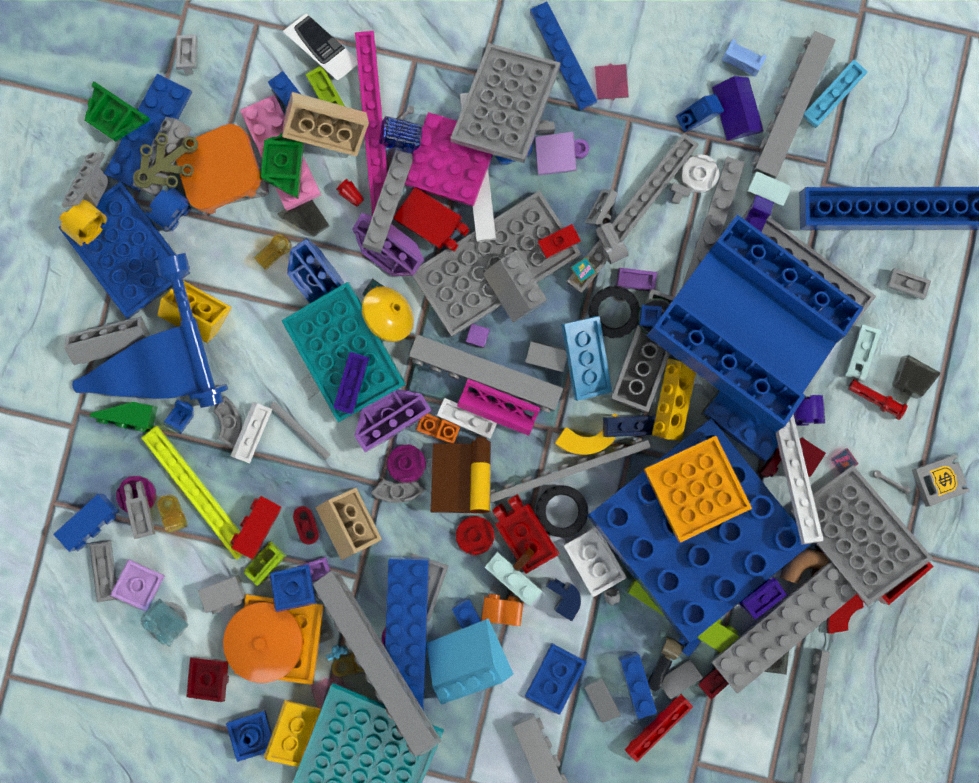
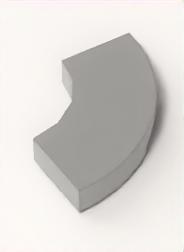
M223 396L224 402L219 403L213 411L221 423V431L217 439L233 449L242 429L241 418L233 402L226 396Z
M383 479L371 494L386 502L403 503L417 498L425 489L416 481L412 483H391Z

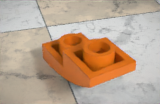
M427 414L418 421L415 430L448 443H454L460 426Z

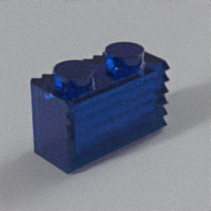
M385 116L381 122L379 143L387 148L397 147L398 149L401 148L404 152L412 153L420 147L423 125Z

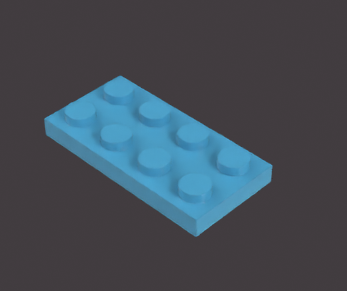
M600 316L561 324L574 400L579 401L612 392Z

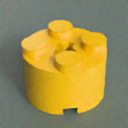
M82 199L79 205L63 212L59 220L61 221V230L82 246L83 242L89 244L102 232L101 225L102 223L106 224L107 217L89 201Z

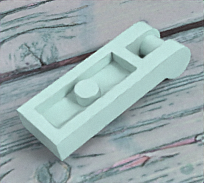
M863 324L860 325L844 376H853L859 381H865L881 330ZM856 364L861 365L860 371L855 369Z

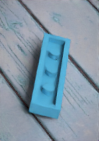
M853 60L806 110L803 118L817 128L868 71L857 61Z

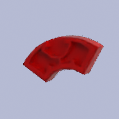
M857 594L827 618L828 634L848 631V623L851 616L857 610L864 608L863 601Z

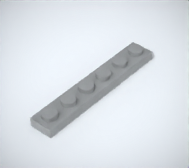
M396 148L362 245L363 248L381 254L413 161V154Z

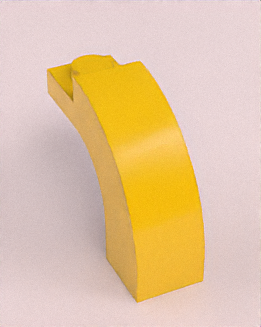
M566 427L554 444L571 454L590 455L607 448L616 438L603 437V428L593 437H582Z

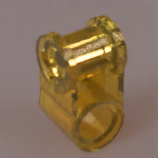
M174 495L160 497L157 506L167 534L186 528L187 520L182 512L178 498ZM167 501L172 502L170 506L165 507L164 503Z
M354 653L340 656L339 659L334 660L331 666L333 674L338 677L365 671L356 663ZM344 662L346 670L338 671L336 663Z

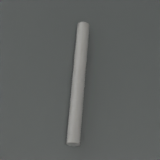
M275 401L270 405V408L325 460L331 455Z

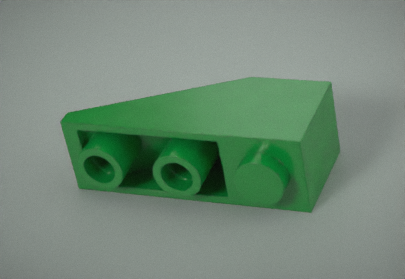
M130 402L92 412L90 417L96 418V422L108 424V421H113L115 426L127 428L128 424L134 426V430L146 432V428L153 429L158 407Z

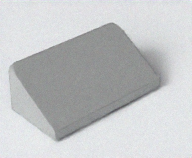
M689 659L666 674L661 688L667 697L672 699L703 677Z
M602 678L584 686L602 723L621 715Z

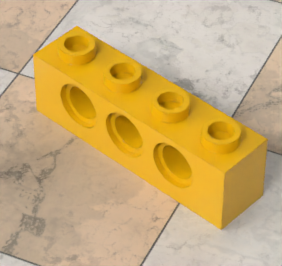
M667 360L652 435L664 439L682 441L696 372L679 360Z

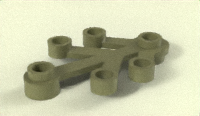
M159 133L156 136V162L150 169H148L149 157L152 155V147L144 144L140 148V154L142 155L141 166L133 175V181L139 188H148L152 184L167 186L171 189L176 188L178 179L172 175L167 178L155 176L160 171L182 174L185 177H190L193 174V167L190 164L177 166L171 165V163L185 153L192 154L196 152L198 148L197 140L191 136L184 138L182 145L164 158L168 137L164 133ZM164 137L166 141L161 143L158 141V138ZM192 141L194 145L189 147L186 143ZM148 148L150 153L145 154L142 150ZM189 168L191 172L187 174L184 172V169ZM145 175L147 180L141 181L139 177ZM173 179L176 183L170 185L168 180Z

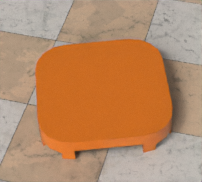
M235 124L223 125L196 137L195 139L198 142L196 152L192 154L185 153L176 160L177 166L190 164L193 167L192 176L185 177L180 174L189 203L200 212L208 214L216 213L215 209L247 195L250 198L257 194L255 191L260 186V182L263 181L250 143L251 138L241 127ZM192 141L186 143L189 147L194 145ZM185 168L184 172L189 174L191 170L189 168Z

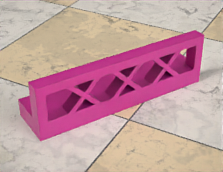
M471 379L467 380L457 405L461 409L528 436L540 411V407ZM472 387L474 389H477L479 393L471 392L468 390V388ZM488 395H492V396H494L497 400H494V401H493V400L489 399L487 396H488ZM509 402L513 404L515 407L510 408L505 403ZM523 410H529L534 412V414L530 416L525 414Z

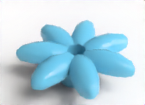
M335 645L331 648L332 653L327 654L325 657L328 661L334 658L339 659L340 655L348 653V648L343 645L340 647Z

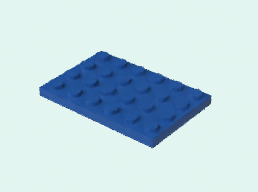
M120 181L102 195L96 207L106 215L107 222L106 224L102 223V232L89 244L83 242L81 246L62 230L61 232L124 316L130 319L172 287L171 282L158 276L154 261L177 254Z

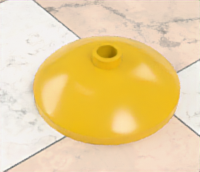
M381 286L372 289L365 295L362 302V315L366 325L373 334L382 340L397 342L403 340L411 333L414 316L408 301L402 294L392 288Z

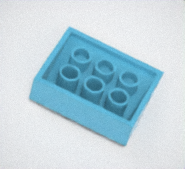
M489 619L427 643L432 686L441 705L501 684L514 675Z

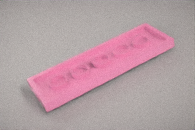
M275 95L240 110L262 158L264 140L283 133L285 115ZM304 156L299 199L276 188L286 211L321 196Z

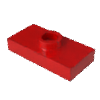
M573 224L539 240L538 244L545 258L548 259L580 243L581 240Z

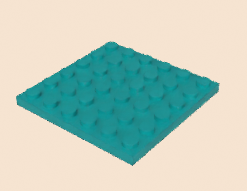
M332 683L293 783H423L438 745L424 755L415 757V755L409 752L407 748L408 743L405 738L397 732L396 723L387 715L384 704ZM432 725L441 739L444 729Z

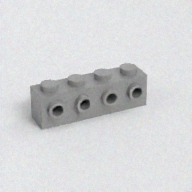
M165 117L158 134L164 133L168 137L164 158L182 145L183 139L188 136L191 130L189 126L175 118ZM159 137L158 141L163 143L166 141V139L164 137ZM156 138L151 146L152 155L149 157L148 169L154 166L156 162ZM160 171L155 176L167 178L169 173ZM145 175L139 177L141 181L147 180ZM135 183L132 185L153 196H157L163 185L152 184L148 188H139Z
M142 316L68 335L65 338L64 348L73 365L85 364L92 360L104 359L118 354L134 343L150 336V333Z

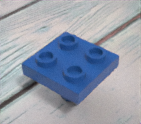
M266 710L226 723L237 762L266 752L272 736Z

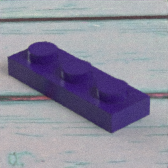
M355 352L349 353L334 403V409L349 414L354 413L370 357Z

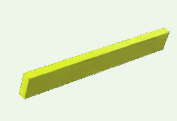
M155 426L142 436L141 439L233 557L238 560L243 555L231 549L232 544L230 542L235 533L239 534L240 530L159 426Z

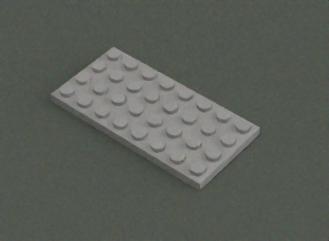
M540 190L494 219L496 240L477 242L476 231L456 243L459 246L455 252L449 248L422 264L415 275L412 276L451 337L502 306L483 275L485 271L500 259L517 250L538 283L581 256L580 251L574 245L548 259L545 258L538 241L564 227Z

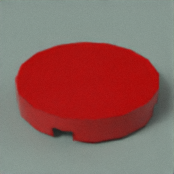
M471 516L464 519L456 531V541L459 547L471 555H479L488 551L495 538L491 523L479 516Z

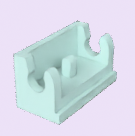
M756 171L752 176L747 192L761 196L783 207L792 186Z

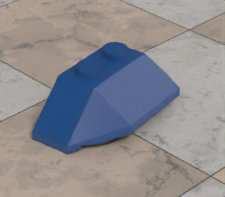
M305 238L290 249L287 275L309 303L345 284L322 251L309 239Z

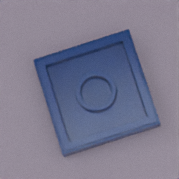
M309 564L270 572L276 612L316 604Z

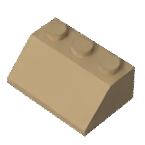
M357 488L315 507L341 560L382 540Z

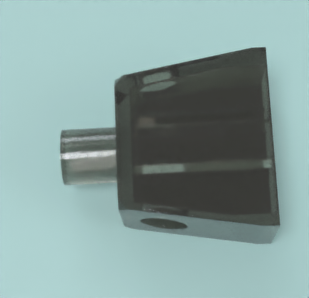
M910 355L902 356L892 382V386L900 390L896 400L902 404H907L910 397L915 399L921 398L939 377L940 372Z

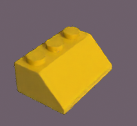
M183 280L191 311L197 321L202 341L209 343L220 330L232 307ZM172 288L161 298L157 316L179 327L181 326V316Z

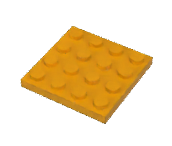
M717 436L643 469L679 543L752 509Z
M246 594L244 607L258 602L274 603V598ZM316 603L289 609L301 626L303 650L296 666L287 675L278 680L314 684L325 604Z

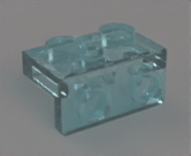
M160 598L142 615L140 620L144 629L149 632L152 631L161 644H166L169 647L189 625Z

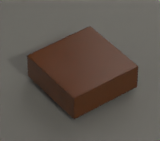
M529 547L512 567L519 571L531 559L534 551Z

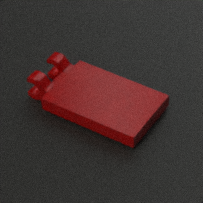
M416 187L393 217L396 222L435 247L441 249L444 245L454 252L459 245L450 238L453 232L456 230L466 236L470 231L467 225L460 222L462 217Z
M516 494L508 500L513 508L511 511L506 513L502 503L492 509V511L499 520L495 523V526L517 560L529 547L534 551V555L522 567L527 574L555 558L560 553L530 505L526 504L523 506L521 498Z

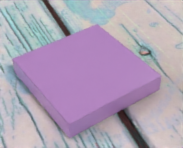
M573 132L535 137L539 176L577 171Z
M128 559L110 596L147 612L165 575Z

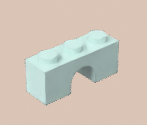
M497 551L487 562L485 568L528 606H531L543 591L528 577L512 567V563Z

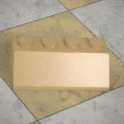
M292 92L286 109L282 137L357 156L369 124L367 113Z

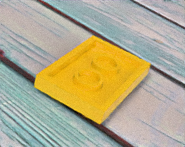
M284 700L264 755L265 760L299 767L321 709Z

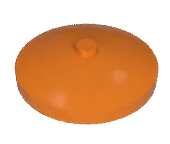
M258 602L248 605L239 610L226 627L223 638L224 654L230 667L240 677L255 683L276 681L287 675L296 666L303 650L301 626L289 610L276 612L275 604L272 602Z

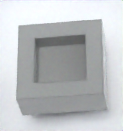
M673 182L669 190L674 192L671 202L679 204L682 196L689 197L692 189Z

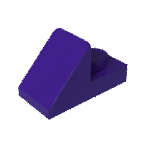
M755 195L745 220L762 232L767 218L771 216L774 202Z

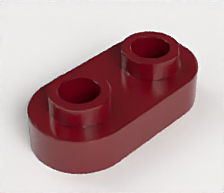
M306 506L298 507L293 513V520L299 538L304 544H314L320 537L314 514ZM303 512L307 514V518L305 520L301 519L300 517L301 513ZM308 531L313 532L312 538L307 537Z

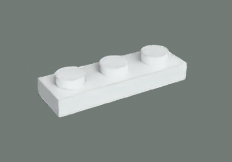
M444 398L437 414L438 417L491 439L497 425L496 422L457 407L458 403Z
M255 402L252 403L231 453L232 457L247 463L251 462L272 409Z

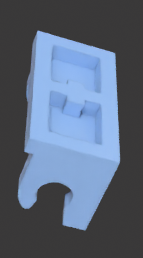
M732 39L722 60L756 77L767 56L764 54L760 56L736 44V40Z

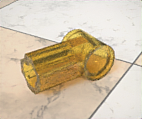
M275 235L271 242L254 258L267 270L280 257L290 252L292 243L284 235ZM285 240L284 248L278 249L279 241Z

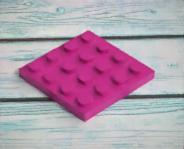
M428 112L412 155L413 161L404 185L412 188L416 187L419 190L474 206L493 154L452 143L450 138L457 121Z

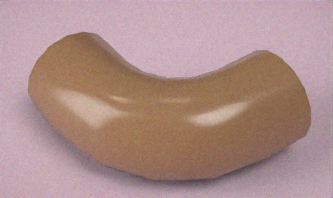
M805 549L782 568L779 578L799 584L803 571L809 568L819 571L829 562V559L821 550Z

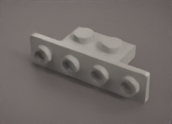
M93 152L85 157V161L61 204L64 208L79 205L83 198L97 207L109 183L107 176L99 167L105 156L103 152Z

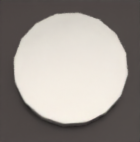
M702 154L687 159L681 168L680 176L682 183L685 187L692 189L691 191L696 193H703L712 189L719 179V168L714 159Z

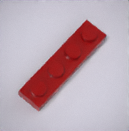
M680 694L624 750L638 762L693 706Z

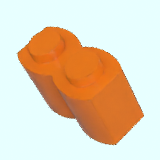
M489 593L488 597L484 596L481 621L489 619L490 623L521 626L524 602L519 601L520 598L516 596H508V599H502L499 594Z

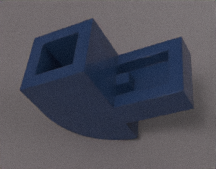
M555 578L552 581L549 579L546 587L562 596L554 610L570 621H573L581 606V596L578 589L572 583L565 589L564 586L566 584Z

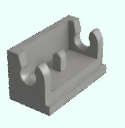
M531 340L526 363L563 372L567 359L566 349Z

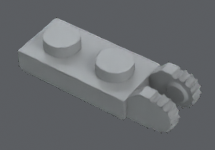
M141 481L136 482L138 498L133 499L132 487L129 484L124 486L125 502L134 539L155 534L147 496H145L144 485Z

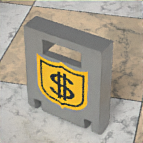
M956 454L912 470L925 507L970 492L969 488L962 489V486L967 483L959 462H952V460L957 459ZM929 476L934 494H929L923 477Z

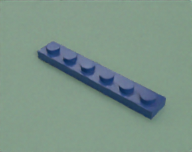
M546 1L530 9V13L554 61L561 63L559 71L579 111L596 104L597 99L548 2Z

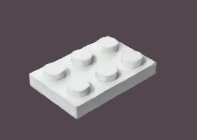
M595 527L563 545L592 597L627 578L606 540Z

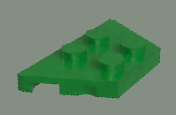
M93 81L91 86L94 88L92 98H89L88 110L84 121L115 142L149 122L150 118Z
M282 133L276 137L264 140L261 168L262 180L296 199H299L304 143L284 138Z

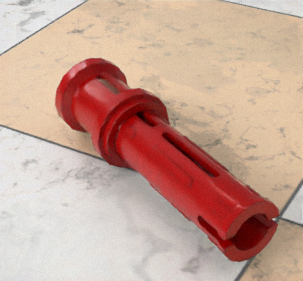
M855 379L852 380L848 387L849 391L876 404L882 412L887 411L896 416L897 420H900L907 410L908 405H902L893 400L892 396H884Z

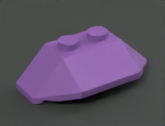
M362 213L352 228L361 253L391 276L415 275L424 261L416 242L391 224L381 254L363 248L362 245L372 216Z
M397 389L361 409L354 436L366 453L410 427L432 410L422 394Z

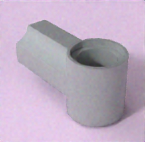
M611 222L595 230L610 264L629 255L622 240H619Z

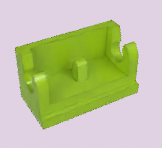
M270 541L244 570V574L256 586H259L287 555Z

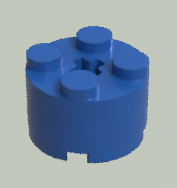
M169 188L170 190L167 192L162 190L149 206L152 210L150 213L147 211L146 215L164 230L170 229L174 231L180 223L178 221L182 215L186 216L192 207L189 206L190 203L185 196L175 188Z

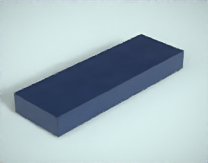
M656 415L603 417V437L652 435Z

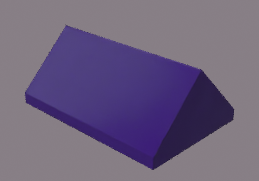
M733 76L712 87L713 94H716L724 109V112L719 114L726 141L764 132L748 77Z

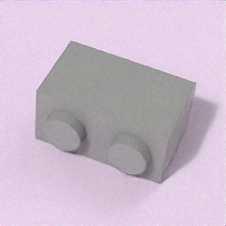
M239 575L198 590L205 613L212 611V614L223 611V606L228 604L231 607L242 604V599L246 596Z

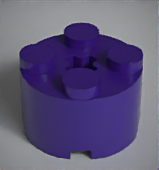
M823 395L804 397L793 414L797 426H808L811 423L825 424Z

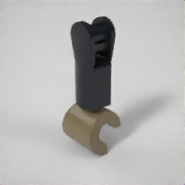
M668 636L665 644L662 646L661 654L663 656L660 655L648 679L649 688L653 691L660 689L664 677H666L673 662L670 659L676 660L684 648L683 644Z

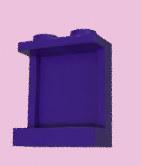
M772 578L766 580L737 605L756 620L787 594L778 581Z

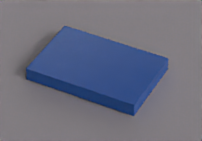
M551 643L525 697L560 715L587 661Z

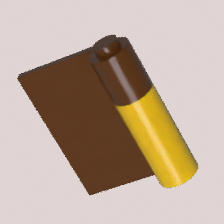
M476 437L472 444L433 443L431 513L490 512L491 442L486 437Z

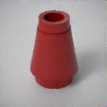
M345 179L336 188L339 192L338 195L356 207L364 201V198L353 182Z

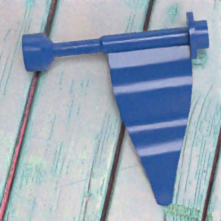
M186 253L155 260L158 276L171 282L181 316V326L156 333L134 343L90 373L73 381V389L76 393H98L110 396L169 399L189 395L190 400L198 399L200 408L222 403L224 401L221 392L228 390L227 384L215 386L198 324L193 317L183 278H185L190 269Z

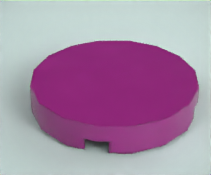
M410 444L400 445L388 457L387 469L396 481L412 483L423 475L426 469V460L423 453L415 446Z
M131 476L121 482L116 492V500L123 511L128 513L124 486L129 484L132 487L133 499L138 498L136 482L139 481L144 485L149 508L153 507L157 498L156 489L148 478Z

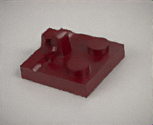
M190 657L186 697L224 702L226 686L229 683V663L225 660Z

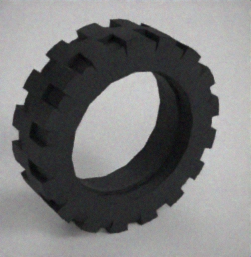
M608 286L599 290L590 302L588 315L589 317L599 316V306L607 297L618 296L625 299L631 310L627 323L621 327L612 328L606 326L600 320L604 337L621 338L630 334L636 328L640 306L635 295L627 288Z
M564 485L554 486L546 490L538 500L536 517L545 531L552 536L560 538L573 536L587 522L588 504L584 496L575 488ZM558 495L571 497L578 507L577 519L573 524L564 528L552 525L546 516L548 502Z

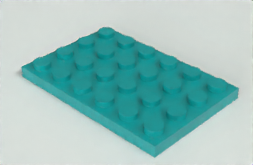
M346 282L281 320L338 423L406 385L383 341L373 334L366 325L362 315V304L350 282ZM350 352L370 357L353 414L333 408Z

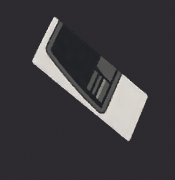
M307 13L283 30L289 38L336 80H340L358 65L357 58Z

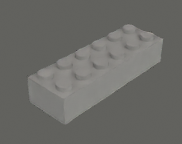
M651 289L646 301L652 298H661L671 303L675 297ZM638 323L609 400L646 414L651 407L670 353L647 337L641 331Z

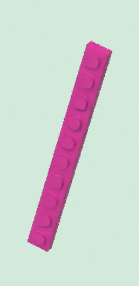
M374 30L355 32L362 111L367 113L369 122L365 132V145L372 216L388 174Z

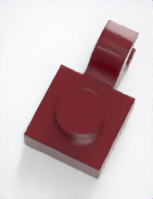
M779 447L775 449L773 456L767 460L758 472L763 478L773 477L779 468L777 466L780 461L782 462L779 455Z

